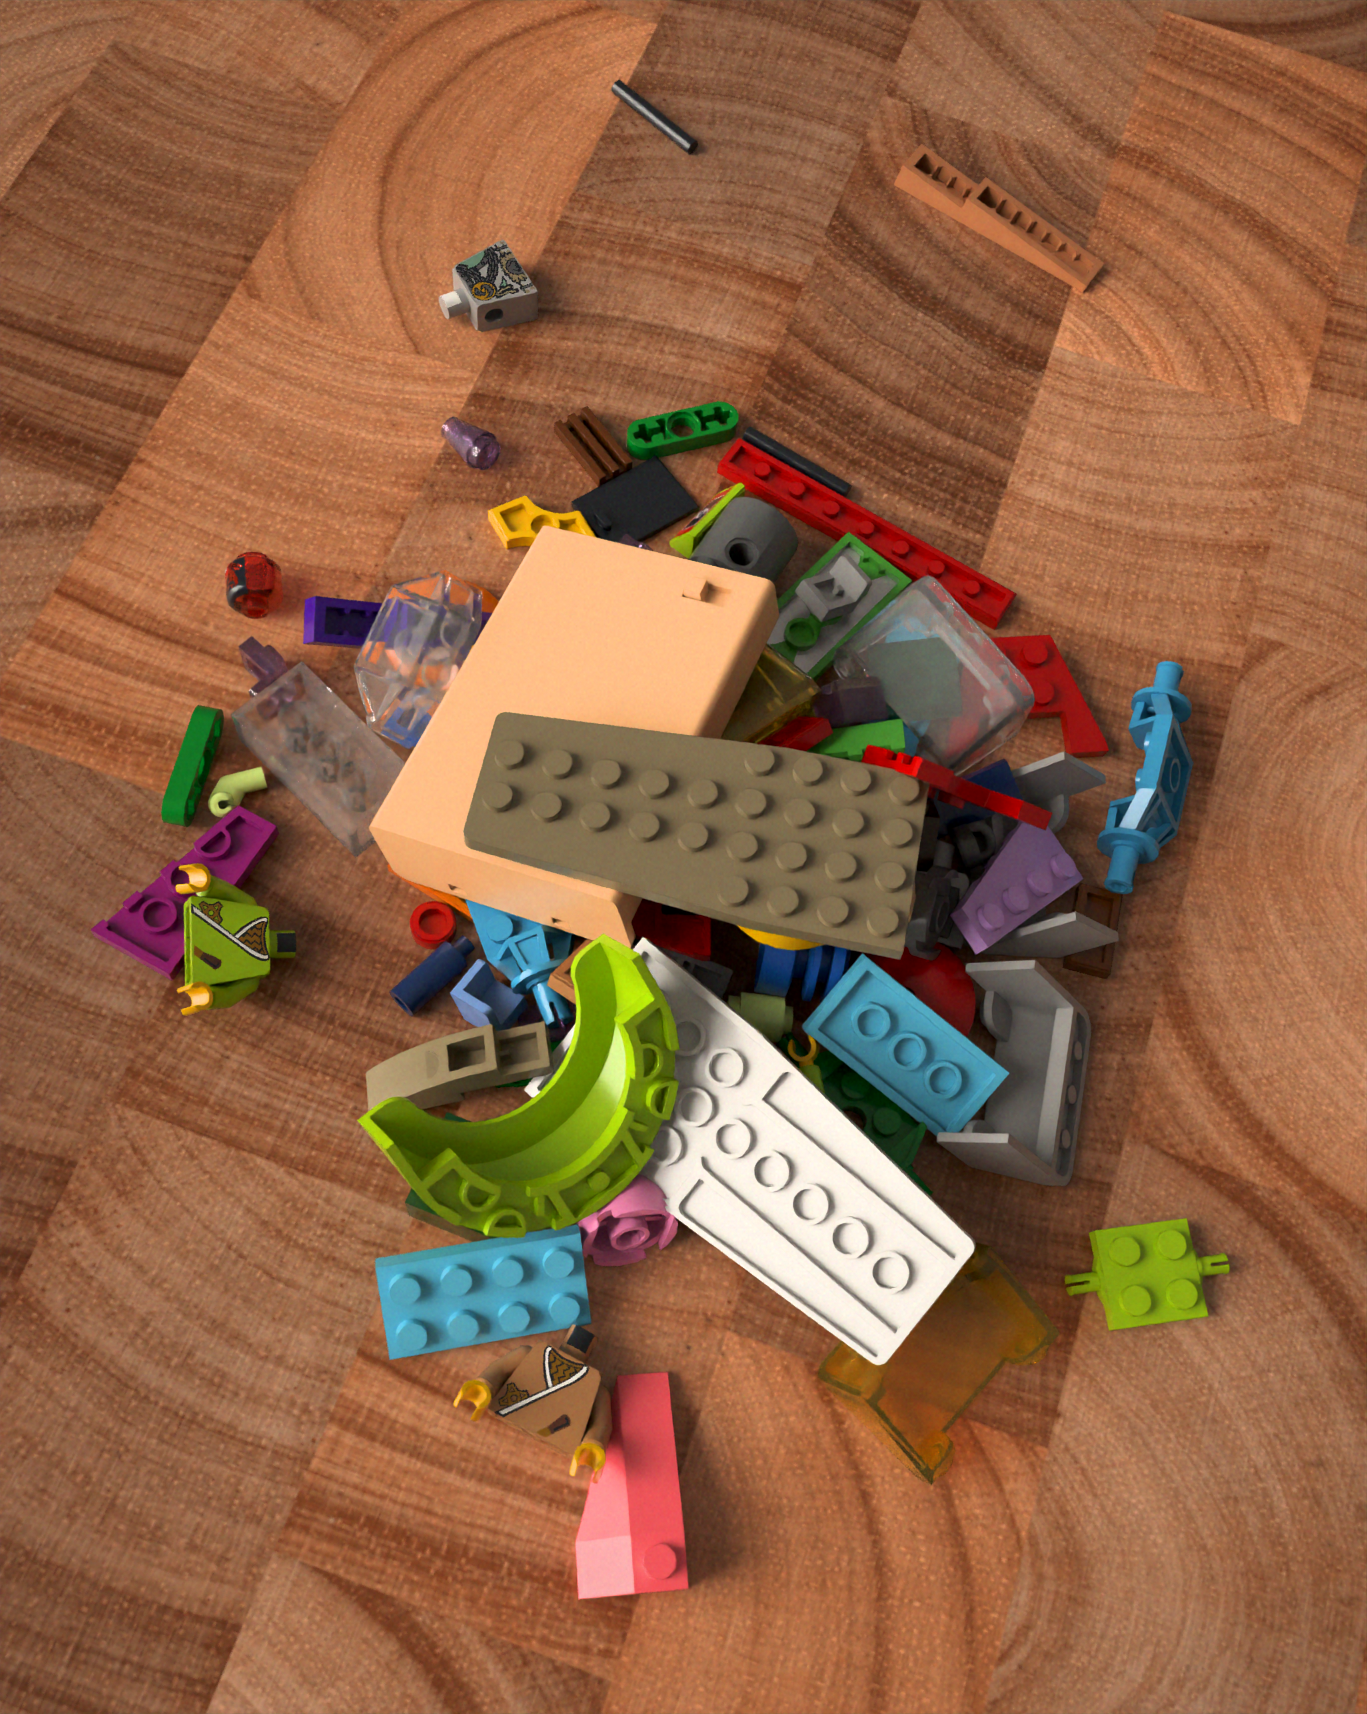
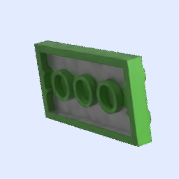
M848 532L777 600L779 618L762 654L801 687L808 690L909 590L912 580ZM848 554L871 579L872 585L853 612L821 622L807 609L806 604L795 593V590L803 579L830 572L839 557Z

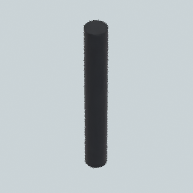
M617 80L613 84L611 89L613 94L686 153L692 154L696 150L698 142L623 81Z
M751 426L745 431L742 440L844 497L850 492L851 484Z

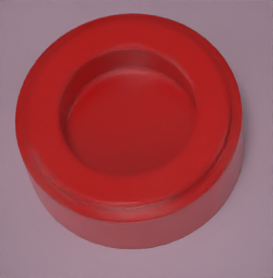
M429 901L419 905L413 911L410 918L412 937L421 947L432 950L437 949L444 941L450 943L457 931L456 917L453 910L448 905L438 901Z

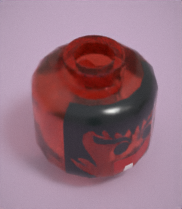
M246 552L240 554L228 564L225 571L226 597L231 608L248 618L261 619L280 607L283 602L282 573L280 566L274 560L260 552Z

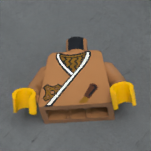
M572 1324L559 1349L540 1339L533 1347L521 1345L490 1363L475 1380L467 1381L462 1386L453 1404L457 1407L462 1400L474 1402L477 1408L470 1418L472 1421H478L487 1408L490 1416L572 1460L570 1475L575 1476L577 1467L584 1464L592 1467L595 1472L592 1483H598L606 1462L605 1452L613 1425L610 1393L605 1386L600 1384L603 1374L586 1364L598 1341V1337Z

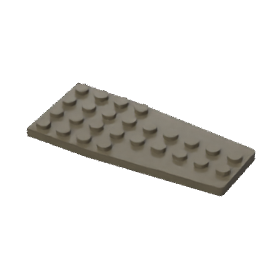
M502 712L496 716L463 829L464 842L472 850L745 928L900 960L904 952L929 784L899 773L895 769L791 748Z

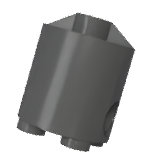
M739 497L734 498L725 507L688 560L765 578L775 583L796 553L799 542L794 528L777 509L758 499Z

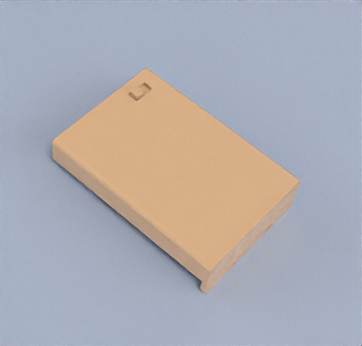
M543 526L369 826L370 832L392 870L402 878L593 941L600 935L605 934L631 948L636 938L631 921L643 898L472 850L466 846L463 829L495 718L502 712H511L720 739L779 618L774 583L768 579L559 528Z

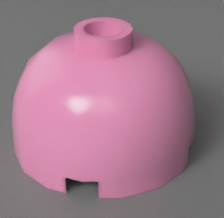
M638 1174L613 1200L595 1213L577 1222L585 1258L590 1254L593 1257L594 1264L600 1266H621L647 1258L644 1249L653 1246L657 1242L660 1250L666 1247L677 1234L678 1221L676 1217L666 1211L665 1207L667 1204L664 1199H667L659 1186L647 1177Z

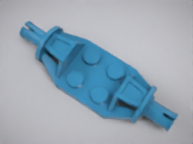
M1172 661L1158 663L1153 687L1142 688L1136 691L1132 697L1131 708L1133 715L1128 730L1136 747L1145 751L1146 758L1143 768H1139L1136 773V794L1110 801L1105 830L1101 831L1097 838V848L1104 855L1111 858L1107 877L1104 881L1105 888L1118 894H1129L1133 891L1137 865L1155 861L1159 856L1160 848L1177 836L1193 766L1180 723L1187 721L1191 716L1192 703L1186 696L1178 692L1184 670H1182L1183 667Z
M465 899L487 960L511 982L513 993L521 995L534 993L543 1020L549 1030L560 1027L554 1012L555 1008L559 1019L563 1021L564 1025L573 1021L574 1015L570 1011L566 998L548 987L547 983L550 974L572 954L575 934ZM549 943L553 945L555 958L553 961H551L547 945Z

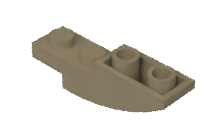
M545 1021L497 1031L493 1024L447 1035L401 1052L366 1072L368 1111L390 1097H404L419 1108L426 1109L465 1100L464 1092L553 1074L555 1072L549 1028Z

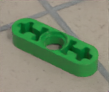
M713 402L639 419L628 427L626 447L631 456L638 460L646 461L653 456L661 458L730 441L736 434L739 418L738 412L729 403ZM714 419H719L722 424H726V425L721 426L718 421H713V420H714ZM678 425H685L691 428L693 433L687 437H680L673 433L672 428ZM640 436H645V439H646L647 441H651V442H650V443H645L642 438H638V437H640Z
M197 705L194 709L163 798L161 815L164 823L184 827L191 825L221 739L224 725L222 709Z

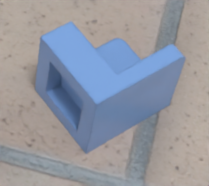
M478 959L450 992L464 1020L476 1027L493 1024L497 1031L510 1029L529 1006L524 996L514 994L511 988L497 981L488 963L481 959Z

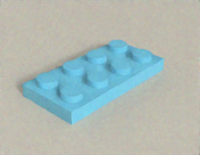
M863 953L802 1025L806 1033L919 1123L924 1122L927 1129L936 1136L938 1132L959 1133L1009 1074L1002 1065Z
M578 1224L556 1231L554 1229L529 1232L525 1234L524 1238L499 1237L375 1258V1270L390 1360L570 1328L572 1324L577 1326L591 1324L581 1235Z

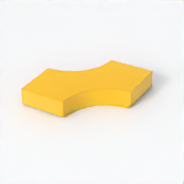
M522 496L488 510V519L506 549L520 546L531 547L543 526L596 537L580 511L569 513L549 512L534 505L527 496Z

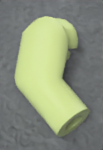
M262 766L221 777L208 800V807L211 813L217 817L224 818L240 805L246 793L267 788Z

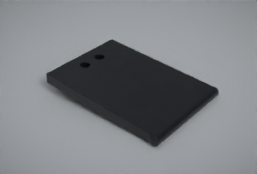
M653 456L651 459L571 501V507L575 511L582 513L597 538L633 547L687 516L698 512L700 509L657 456Z

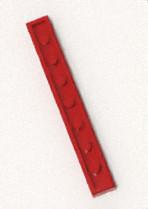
M741 438L737 439L718 464L717 473L736 484L741 482L745 485L746 490L834 540L839 541L850 532L912 580V584L993 630L997 628L1017 595L1015 592Z

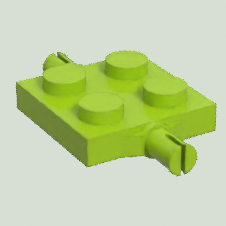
M1187 1218L1089 1232L1094 1256L1092 1272L1068 1274L1065 1276V1285L1084 1282V1285L1067 1287L1066 1290L1069 1296L1096 1292L1105 1309L1108 1329L1112 1331L1208 1317L1202 1289L1203 1276L1228 1274L1230 1265H1210L1228 1261L1225 1253L1198 1257L1197 1252L1193 1248Z

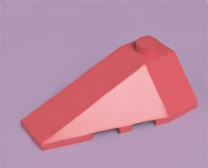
M668 1372L617 1376L611 1399L613 1430L605 1452L606 1462L598 1483H592L595 1474L593 1471L575 1542L578 1599L688 1589L684 1525Z

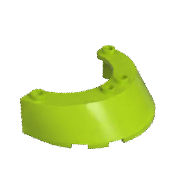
M602 934L575 956L571 965V978L576 997V1023L569 1050L551 1081L535 1097L508 1114L486 1121L457 1122L436 1117L419 1108L409 1099L398 1096L390 1097L380 1102L358 1119V1122L416 1194L439 1216L456 1226L460 1224L467 1228L482 1231L486 1236L524 1238L526 1232L538 1231L549 1227L556 1231L577 1223L601 1209L623 1191L645 1166L655 1151L650 1146L660 1129L663 1119L670 1120L679 1084V1081L674 1078L675 1051L680 1049L671 1009L643 958L636 951Z

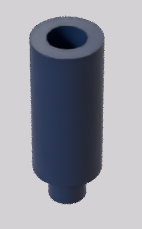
M463 935L452 945L444 941L389 991L391 997L408 1015L414 1016L468 966L465 958L475 949L474 945Z

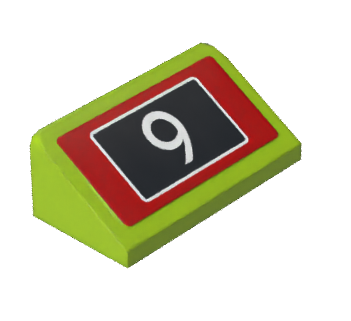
M740 482L716 494L670 540V546L689 559L725 507L734 498L744 497L745 485Z

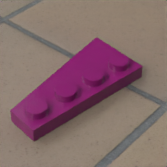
M238 805L193 843L194 848L178 862L174 860L159 872L161 875L141 893L138 891L133 893L122 903L124 907L108 921L101 920L90 931L97 939L173 981L185 965L184 903L190 896H198L195 893L179 894L176 892V885L190 883L189 875L184 870H179V866L196 863L203 864L211 875L223 879L240 889L279 835L277 826Z

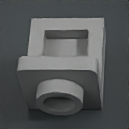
M846 554L839 557L830 572L803 579L795 593L806 604L807 609L822 622L853 612L871 587L872 581L856 562Z

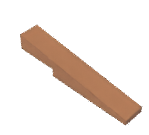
M923 144L902 165L894 185L1081 292H1084L1104 266L1103 262L990 179L985 177L979 185Z

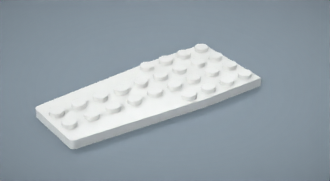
M643 937L633 950L643 958L671 1009L677 1029L680 1050L675 1051L674 1078L679 1081L672 1114L670 1120L663 1119L660 1129L650 1146L655 1151L639 1174L657 1184L667 1197V1199L663 1198L667 1204L665 1207L666 1211L875 1365L886 1363L973 1255L976 1249L974 1239L762 1032L649 939ZM575 1025L552 1053L555 1073L534 1077L524 1089L532 1098L551 1081L560 1068L569 1050Z

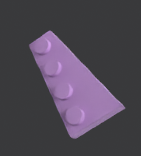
M1017 821L1018 825L1002 841L1003 846L985 865L984 873L973 882L950 914L975 954L993 945L1083 880L1073 859L1065 852L1049 826H1047L1046 830Z

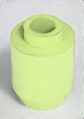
M740 992L739 996L728 995L727 1004L754 1025L771 1042L778 1043L782 1039V1034L791 1032L793 1007L785 1006V997Z

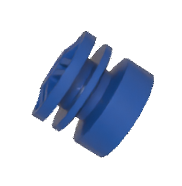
M760 943L754 992L785 997L792 979L797 978L801 979V998L803 1001L808 1002L812 999L816 982H820L821 1003L848 971L851 950L826 944L810 949L787 950Z

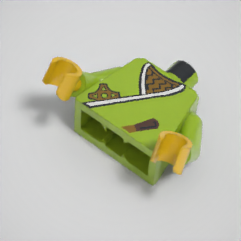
M203 864L180 865L179 870L187 872L190 883L176 885V892L179 894L195 893L198 895L190 896L184 903L185 986L178 988L177 992L188 993L191 997L192 1005L181 1009V1012L187 1016L204 1010L230 1008L255 992L260 980L270 974V958L295 957V931L269 930L268 908L258 906L254 897L231 883L211 875Z

